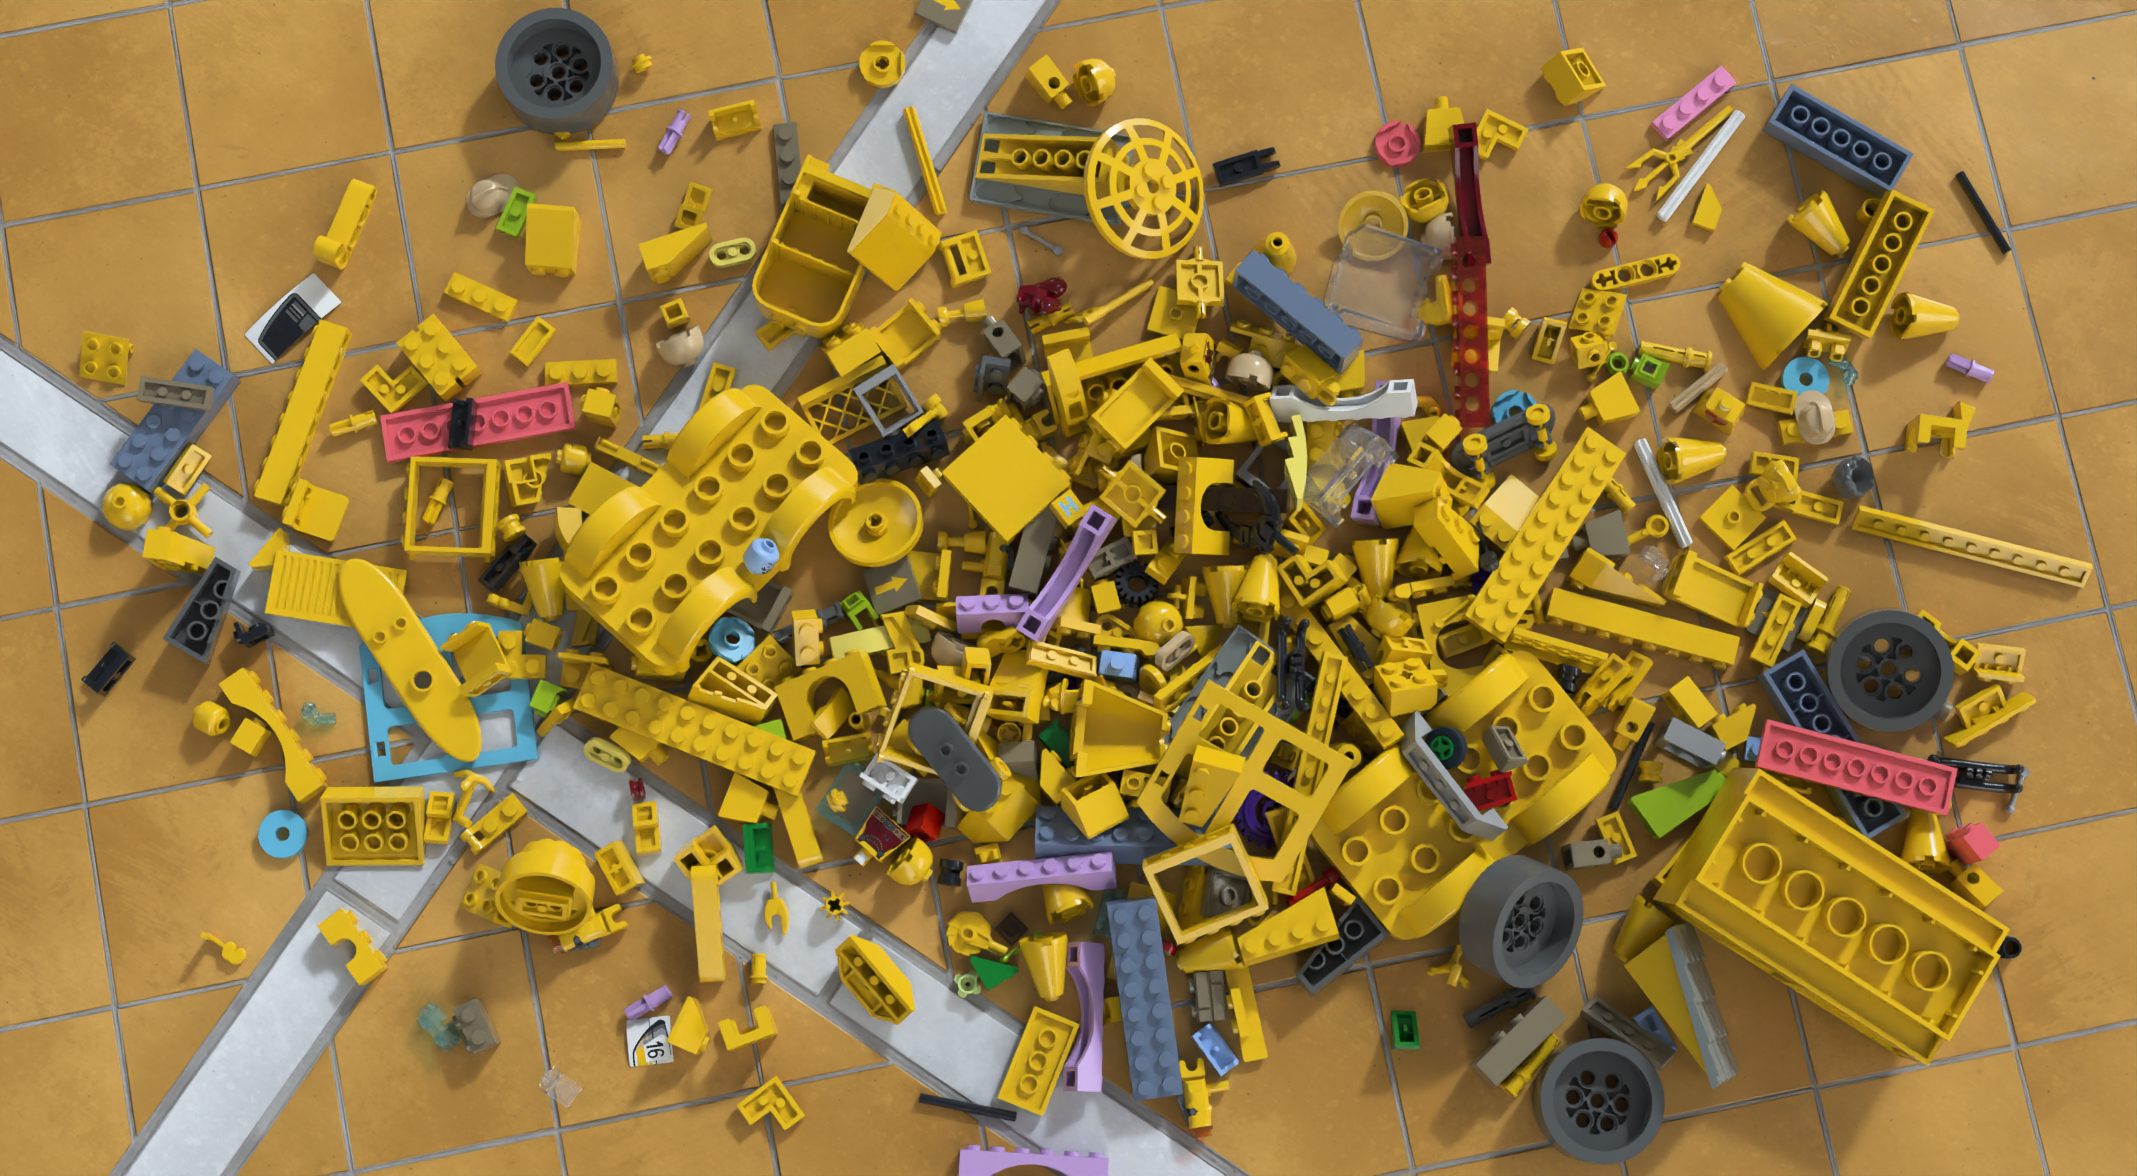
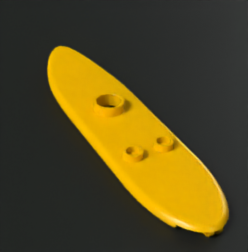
M356 558L345 561L340 567L338 574L339 592L344 608L353 626L419 726L438 747L457 760L463 762L476 760L481 751L482 736L475 710L468 696H462L458 688L461 686V683L412 607L393 581L375 565ZM419 672H428L431 675L432 683L428 688L420 689L416 687L414 679Z

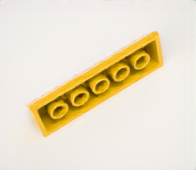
M1174 333L1074 362L1083 388L1088 416L1096 412L1099 406L1097 401L1103 391L1107 389L1118 391L1150 357L1166 373L1185 378L1180 365L1182 344L1177 334ZM1049 370L1043 371L1041 375L1055 424L1059 425L1061 423L1057 399L1052 393Z

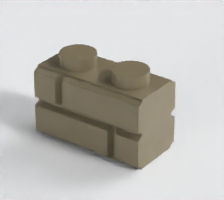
M1223 970L1193 973V978L1188 979L1189 992L1194 993L1195 1003H1191L1192 1018H1196L1197 1023L1227 1020Z

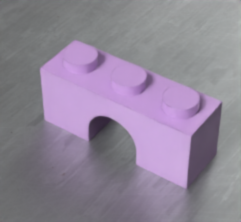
M1028 593L956 596L957 632H982V624L993 619L1002 621L1005 624V628L1017 626L1029 608Z

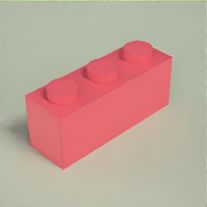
M1982 822L1974 825L1969 823L1959 828L1954 827L1944 835L1947 838L1944 840L1947 852L1954 860L1958 858L1963 865L1983 861L2001 846Z

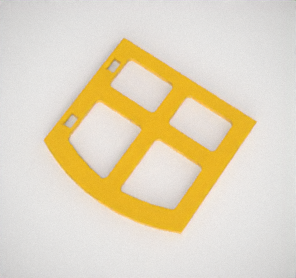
M1207 679L1139 795L1137 803L1148 818L1177 845H1181L1230 825L1249 791L1257 790L1298 813L1297 820L1273 859L1248 855L1259 880L1282 882L1354 761ZM1216 704H1222L1263 727L1264 732L1248 759L1244 761L1240 776L1229 789L1205 832L1198 834L1184 822L1178 821L1179 817L1165 804L1161 796L1185 755H1194L1197 745L1226 752L1198 735L1213 707ZM1202 705L1207 710L1199 721L1193 718L1199 706ZM1280 740H1286L1328 764V768L1310 796L1303 795L1263 772L1266 762ZM1163 770L1169 775L1161 786L1155 783ZM1221 847L1196 857L1218 869L1246 877L1235 852Z

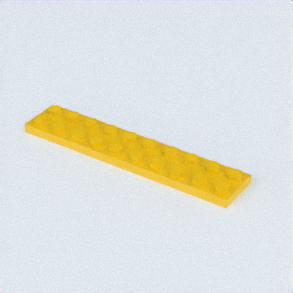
M1585 428L1500 558L1498 569L1491 572L1462 617L1499 643H1505L1627 453L1591 428Z
M593 663L589 668L573 706L578 711L796 797H799L817 753L812 749Z

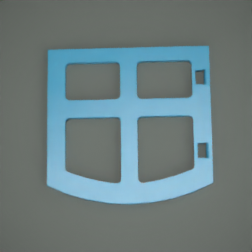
M455 613L419 619L453 672L452 652L441 650L440 645L445 643L449 636L464 630L468 623L473 621L489 623L496 638H498V631H523L522 622L486 614ZM524 641L523 654H526L525 641ZM365 643L359 646L374 783L539 759L533 708L529 706L531 702L529 680H510L511 688L509 691L468 698L476 715L513 710L517 735L516 747L480 752L478 758L472 762L457 760L445 752L443 758L393 765L391 762L388 730L391 727L417 724L406 706L390 709L385 707L381 667ZM369 669H376L378 682L370 684ZM377 742L385 743L386 756L378 757Z

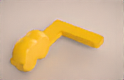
M529 591L523 605L492 593L488 594L486 600L492 606L503 610H510L528 617L533 603Z
M200 933V936L204 939L214 941L223 947L221 951L222 958L230 964L238 965L245 961L246 951L243 948L237 949L234 942L229 941L225 944L210 933Z

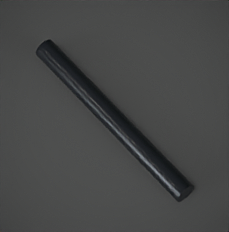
M1961 171L1956 174L1957 180L2002 254L2010 252L2012 249L1965 172Z
M1650 721L1633 749L1608 808L1618 811L1655 726Z
M921 1093L919 1103L1013 1122L1016 1120L1017 1112L924 1093Z

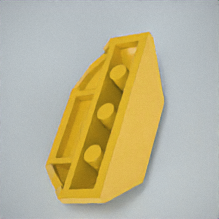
M1011 771V776L1006 781L1001 780V795L995 805L982 812L969 810L956 828L974 844L1008 842L1036 812V806H1041L1040 773L1039 779L1034 780Z
M850 935L835 949L841 981L872 1017L899 1025L915 1010L911 982L879 945L855 935Z

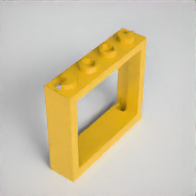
M1234 823L1143 859L1142 869L1178 945L1181 943H1192L1204 934H1215L1220 928L1227 925L1235 926L1250 916L1258 917L1269 909L1267 896ZM1231 844L1256 900L1180 929L1155 873Z

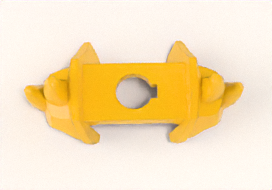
M1103 675L1096 676L1094 679L1096 683L1125 695L1117 688L1116 683L1105 680ZM1064 678L1062 682L1046 690L1042 701L1043 707L1049 706V708L1059 711L1061 715L1071 713L1074 710L1075 702L1077 703L1079 697H1081L1078 695L1079 689L1067 690L1069 681Z

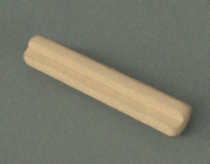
M1721 362L1672 400L1668 405L1672 412L1676 414L1725 375L1728 371L1725 365Z

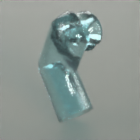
M1843 358L1840 362L1829 359L1828 366L1842 370L1845 374L1843 382L1853 385L1855 380L1858 379L1859 373L1852 362Z
M306 702L301 710L302 716L313 726L336 724L335 713L321 714L316 710L315 704L312 702Z

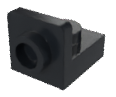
M236 622L233 624L236 629L233 632L235 639L239 644H243L248 648L275 636L272 627L266 623L254 624L249 627L248 632L241 623Z

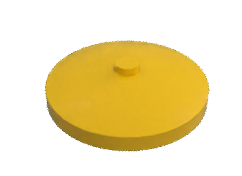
M879 478L871 483L861 485L860 482L858 483L854 504L848 498L841 499L833 504L828 519V531L834 547L846 560L865 567L885 566L903 558L916 545L923 530V512L917 497L907 486L895 480Z

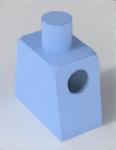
M1101 650L1095 654L1097 656L1096 676L1103 675L1105 680L1138 684L1140 659L1136 654Z

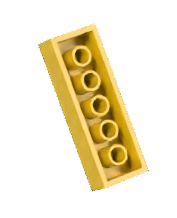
M1893 189L1885 192L1823 320L1864 340L1872 338L1935 210Z

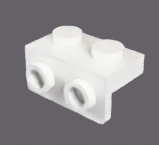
M876 753L864 773L861 772L859 775L864 779L862 784L872 791L877 787L884 792L882 797L892 804H895L896 801L903 804L918 779L887 759L883 758L881 764L877 763L878 753Z

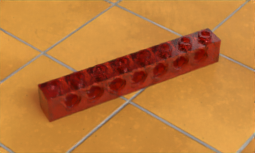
M1485 236L1456 237L1454 243L1450 244V255L1455 257V267H1451V281H1455V290L1452 291V305H1456V314L1452 315V327L1457 329V338H1453V352H1457V362L1453 363L1454 376H1458V386H1454V399L1458 400L1459 409H1455L1454 417L1461 423L1460 427L1488 428L1490 427L1486 240ZM1469 255L1474 259L1473 267L1467 268L1462 264L1463 256ZM1465 279H1471L1474 282L1475 287L1473 291L1468 292L1464 290L1462 284ZM1465 303H1472L1475 306V313L1469 316L1464 313L1463 306ZM1467 326L1475 329L1476 336L1474 339H1467L1464 336V329ZM1467 350H1472L1476 353V361L1474 363H1468L1465 360L1464 354ZM1467 374L1476 376L1477 383L1474 387L1466 385L1465 377ZM1469 397L1476 399L1478 403L1474 411L1466 408L1465 403Z

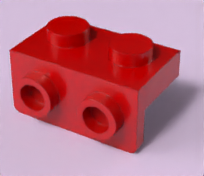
M1497 769L1489 772L1491 777L1481 779L1480 775L1466 779L1467 784L1461 785L1463 792L1478 811L1518 800L1511 780L1512 771L1499 772Z

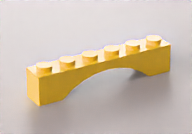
M241 668L219 683V686L232 704L255 712L275 731L285 756V783L297 801L305 804L328 787L325 783L327 777L319 767L317 769L311 762L314 760L311 753L306 748H301L298 743L301 739L293 728L289 730L285 724L287 718L280 709L276 710L272 705L274 699L266 689L264 691L258 684L261 682L258 675L253 670L249 671Z

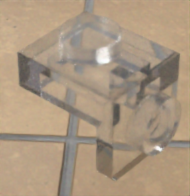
M1645 545L1636 556L1656 570L1649 580L1652 584L1657 579L1662 581L1669 571L1666 566L1670 560L1662 556V552L1654 546L1649 547Z
M555 1066L545 1072L539 1084V1087L545 1094L566 1108L570 1106L583 1089L579 1084L561 1073Z

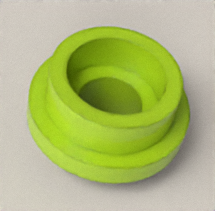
M1614 352L1607 357L1605 366L1610 374L1615 375L1621 371L1623 375L1629 368V360L1623 353ZM1613 361H1618L1620 368H1615Z

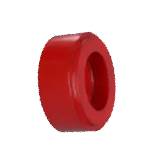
M1162 939L1163 953L1174 957L1177 947Z

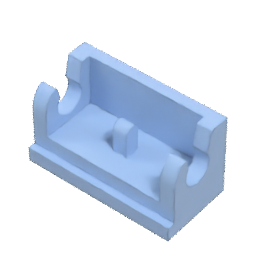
M1654 1005L1629 1018L1673 1050H1678L1658 1016Z
M1211 1022L1191 1036L1219 1076H1223L1239 1063V1060Z

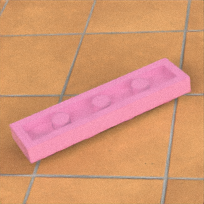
M1721 65L1651 123V126L1665 141L1669 140L1730 90L1737 82Z

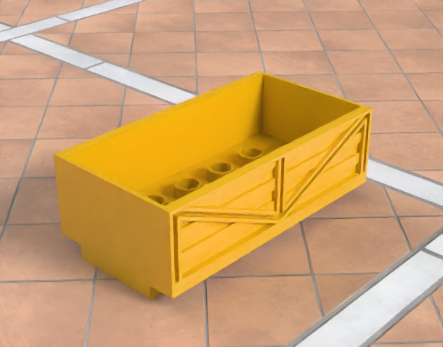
M1759 768L1732 769L1667 875L1664 883L1653 898L1661 906L1895 1055L1928 1066L1944 1040L1950 1042L2001 957L1996 952L2010 931V928Z

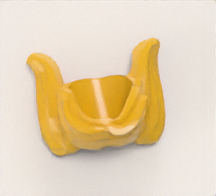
M1440 275L1435 278L1437 301L1431 303L1429 298H1425L1419 309V322L1434 326L1455 325L1458 312L1462 313L1459 283H1449L1446 275Z

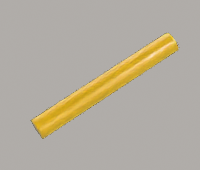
M625 139L555 142L556 151L626 148Z

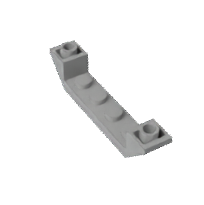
M1418 711L1414 712L1401 724V730L1404 733V738L1402 739L1403 755L1462 831L1493 841L1508 829V826L1494 808L1483 815L1480 814L1424 742L1423 738L1432 729Z

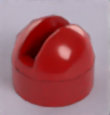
M1606 228L1600 233L1598 241L1602 247L1612 248L1618 241V234L1614 229ZM1607 233H1609V234L1611 235V237H1612V239H1613L1614 241L1611 242V239H1610V237L1608 236Z

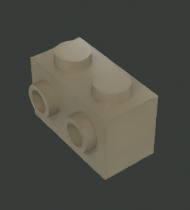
M1025 366L1007 386V399L1015 403L1024 413L1032 405L1036 407L1044 398L1042 395L1044 392L1042 375L1035 369L1029 370Z
M474 998L453 1009L455 1013L452 1016L453 1021L458 1029L462 1028L465 1035L463 1043L469 1052L472 1051L473 1054H480L501 1043L481 999Z

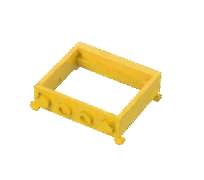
M411 456L410 463L406 466L409 487H405L404 492L405 501H408L407 510L403 512V524H406L405 534L403 533L401 536L402 548L409 554V560H415V555L485 557V562L491 563L492 557L495 558L496 524L498 520L501 463L497 459ZM421 466L484 468L478 548L415 546Z
M909 661L907 668H902L898 682L901 685L899 690H894L890 701V704H893L891 712L887 711L882 724L885 726L883 734L879 733L876 739L875 747L878 748L876 762L881 764L884 758L938 775L923 756L887 746L911 678L915 676L975 695L963 728L974 744L977 741L992 701L993 688Z

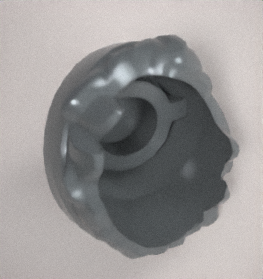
M1857 454L1843 459L1835 467L1831 475L1833 487L1843 498H1863L1865 493L1873 488L1872 480L1874 475L1871 464L1868 460L1859 457Z

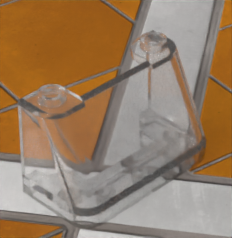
M1356 423L1349 424L1307 471L1303 500L1311 510L1337 529L1344 521L1340 515L1341 507L1345 509L1347 506L1343 498L1372 465L1378 469L1382 466L1380 464L1382 462L1393 465L1399 458V455L1378 434Z

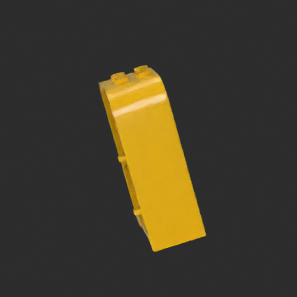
M808 154L754 275L752 288L756 307L761 315L772 320L771 324L780 329H784L785 326L793 328V333L802 338H806L808 335L813 338L825 339L833 334H837L844 325L867 271L865 266L847 252L873 188L876 187L895 192L896 190L873 183L871 189L831 173L830 164L813 158L812 155ZM794 306L801 317L786 310Z

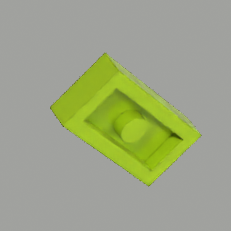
M514 187L498 221L496 230L519 239L526 224L527 203L535 204L538 197L533 193Z

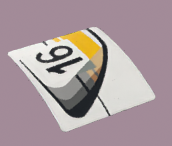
M670 1016L626 1021L628 1054L631 1067L674 1061L672 1044L666 1042L671 1032Z

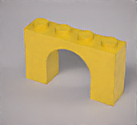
M1179 456L1174 553L1229 555L1230 531L1211 530L1205 525L1201 516V500L1209 485L1213 483L1233 484L1234 460Z
M1468 595L1416 605L1412 613L1413 619L1416 620L1414 625L1418 627L1419 636L1417 638L1425 639L1433 653L1427 669H1444L1448 675L1447 686L1443 687L1448 696L1444 700L1451 697L1489 665L1455 669L1446 665L1440 659L1436 650V639L1442 629L1469 622L1462 616L1471 603L1444 622L1442 628L1435 626V620L1446 616L1467 600Z
M858 649L850 650L845 653L844 658L839 660L837 658L829 659L823 662L824 666L818 669L816 667L805 669L802 671L803 675L796 678L794 675L781 680L782 684L775 686L794 741H803L818 735L817 731L810 725L816 714L814 696L819 685L829 678L836 677L845 683L851 694L857 714L866 715L887 706L868 652L859 651Z

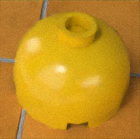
M1090 58L1074 65L1073 69L1076 68V73L1072 75L1074 88L1081 100L1085 96L1089 102L1087 103L1088 106H1097L1112 96L1115 90L1116 74L1106 62L1101 59Z
M1429 178L1414 181L1404 189L1405 194L1400 196L1401 204L1407 216L1417 223H1428L1437 216L1444 214L1449 203L1445 184L1439 179H1436V182H1430Z
M1607 183L1597 184L1585 193L1579 211L1584 220L1587 217L1593 221L1591 225L1602 229H1614L1619 223L1622 224L1624 222L1628 201L1625 193L1620 188Z
M119 483L112 486L105 493L102 500V511L112 526L123 531H134L137 527L149 521L153 513V502L147 491L141 486L133 483Z
M1376 594L1370 602L1366 613L1367 621L1373 627L1371 632L1380 639H1382L1383 634L1392 637L1405 635L1416 620L1411 619L1409 614L1393 603H1385L1383 601L1384 598Z
M1151 601L1144 604L1138 610L1140 612L1137 618L1134 619V632L1138 640L1155 642L1160 648L1183 629L1182 616L1179 610L1172 604L1163 601Z
M913 837L900 850L902 853L897 860L893 859L887 870V875L894 881L906 886L915 885L920 880L925 882L933 872L930 869L933 863V855L930 848L918 837Z

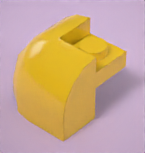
M716 825L689 840L673 857L674 862L690 882L691 866L717 865L719 885L736 875L743 867L735 847L730 841L726 840Z

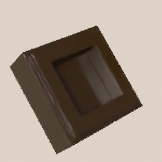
M1011 912L994 930L1012 947L1028 931V928Z

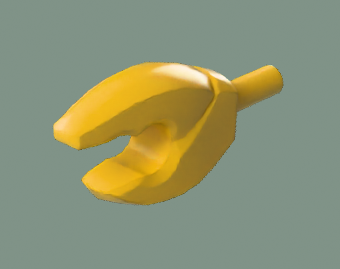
M770 882L772 899L766 900L763 913L767 927L772 930V918L774 915H779L781 917L782 935H786L789 927V911L783 899L778 898L776 882Z

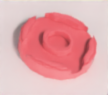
M1401 121L1386 123L1379 129L1374 139V150L1382 163L1390 167L1400 168L1409 165L1416 159L1420 151L1421 141L1418 132L1413 126L1401 123Z

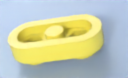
M738 238L715 244L710 249L709 257L714 266L726 268L752 261L757 251L751 239ZM744 248L749 249L746 255L741 254V250ZM720 254H725L726 258L724 260H719L718 256Z
M592 737L584 745L583 751L589 760L614 772H624L631 763V757L626 750L602 738Z

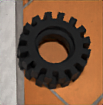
M1136 561V565L1130 562L1128 567L1124 565L1121 567V572L1118 571L1115 586L1119 600L1122 599L1124 605L1129 603L1131 608L1134 605L1140 608L1142 604L1155 599V595L1158 593V581L1144 572L1148 566L1147 563H1144L1142 566L1140 561ZM1134 577L1142 578L1146 583V587L1141 592H1133L1128 588L1129 580Z

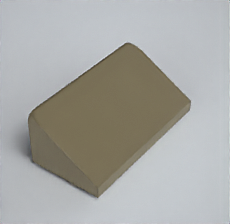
M1488 726L1482 736V741L1499 772H1506L1526 765L1529 762L1509 726Z

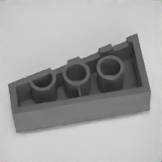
M215 556L163 639L210 666L241 571Z
M1358 895L1336 923L1339 939L1319 945L1296 975L1297 981L1311 998L1388 938L1389 933Z

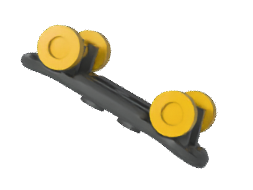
M1534 404L1510 418L1476 434L1467 436L1451 450L1449 455L1451 466L1462 474L1472 475V479L1491 489L1494 487L1496 479L1490 467L1501 464L1528 451L1532 447H1534V456L1537 460L1550 461L1554 459L1558 454L1557 445L1552 441L1550 435L1556 420L1554 409L1549 404Z
M949 701L944 706V709L929 706L916 711L908 723L909 736L907 737V742L918 755L926 759L951 790L955 803L963 811L982 812L993 807L1001 795V780L1006 781L1011 776L1008 766L998 757H995L989 763L960 727V724L966 720V716L955 702Z

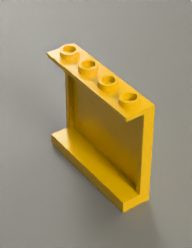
M1005 414L943 470L942 475L1008 546L1015 540L1014 537L1048 507L1051 502L1066 489H1071V483L1069 482L1071 478L1063 469L1058 470L1053 465L1055 461L1046 451L1042 453L1037 448L1039 444L1030 434L1026 436L1020 430L1022 426L1014 417L1009 419Z

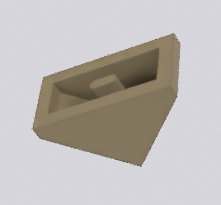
M1034 740L1001 742L997 744V757L1008 766L1010 771L1033 778L1034 780L1039 779V757Z

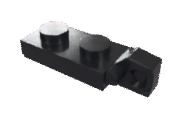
M524 533L512 546L510 544L506 546L480 576L478 581L493 594H497L520 568L519 562H524L529 557L537 543Z

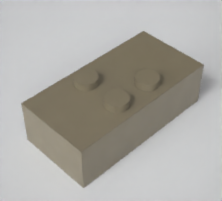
M1046 507L1024 527L1008 586L1009 594L1028 593V599L1035 600L1039 594L1044 572L1049 573L1052 555L1049 553L1050 550L1055 551L1058 537L1054 535L1058 519L1049 507Z
M1547 996L1538 997L1523 1013L1516 1015L1504 1031H1497L1488 1040L1491 1044L1469 1066L1488 1086H1498L1567 1017Z

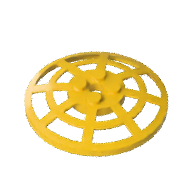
M1142 118L1121 121L1109 127L1098 137L1087 157L1083 183L1087 208L1100 234L1118 251L1137 259L1153 260L1163 258L1180 250L1191 239L1199 225L1204 201L1200 169L1187 144L1169 127L1157 121ZM1150 125L1164 132L1162 142L1152 138H1139L1133 126ZM1124 129L1131 142L1124 145L1114 158L1102 153L1104 146L1110 138ZM1172 139L1182 149L1192 169L1186 170L1181 158L1170 148ZM1143 145L1160 148L1158 160L1148 158ZM1134 148L1139 161L1130 167L1121 161ZM1168 155L1174 159L1181 171L1180 173L1173 175L1166 166ZM1099 161L1110 167L1108 177L1110 196L1097 200L1095 173ZM1118 171L1126 175L1124 181L1125 191L1120 193L1117 192L1116 183ZM1195 178L1197 191L1195 213L1189 208L1191 200V184L1189 179ZM1148 181L1153 185V193L1149 192ZM1183 181L1185 184L1184 203L1176 197V184ZM1128 200L1133 209L1137 211L1134 220L1125 212L1121 202ZM1113 205L1119 218L1129 227L1123 240L1115 234L1106 222L1101 212L1102 208ZM1173 206L1180 214L1174 222L1168 225L1165 212ZM1146 216H1157L1159 229H1149L1141 226ZM1186 217L1192 223L1188 233L1179 243L1170 247L1169 233L1174 231ZM1137 233L1148 237L1160 236L1162 250L1145 251L1131 246V243Z

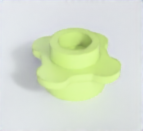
M970 971L968 974H957L954 981L958 984V995L961 998H965L968 994H979L981 992V986L977 982V972ZM966 982H970L969 987L965 985Z

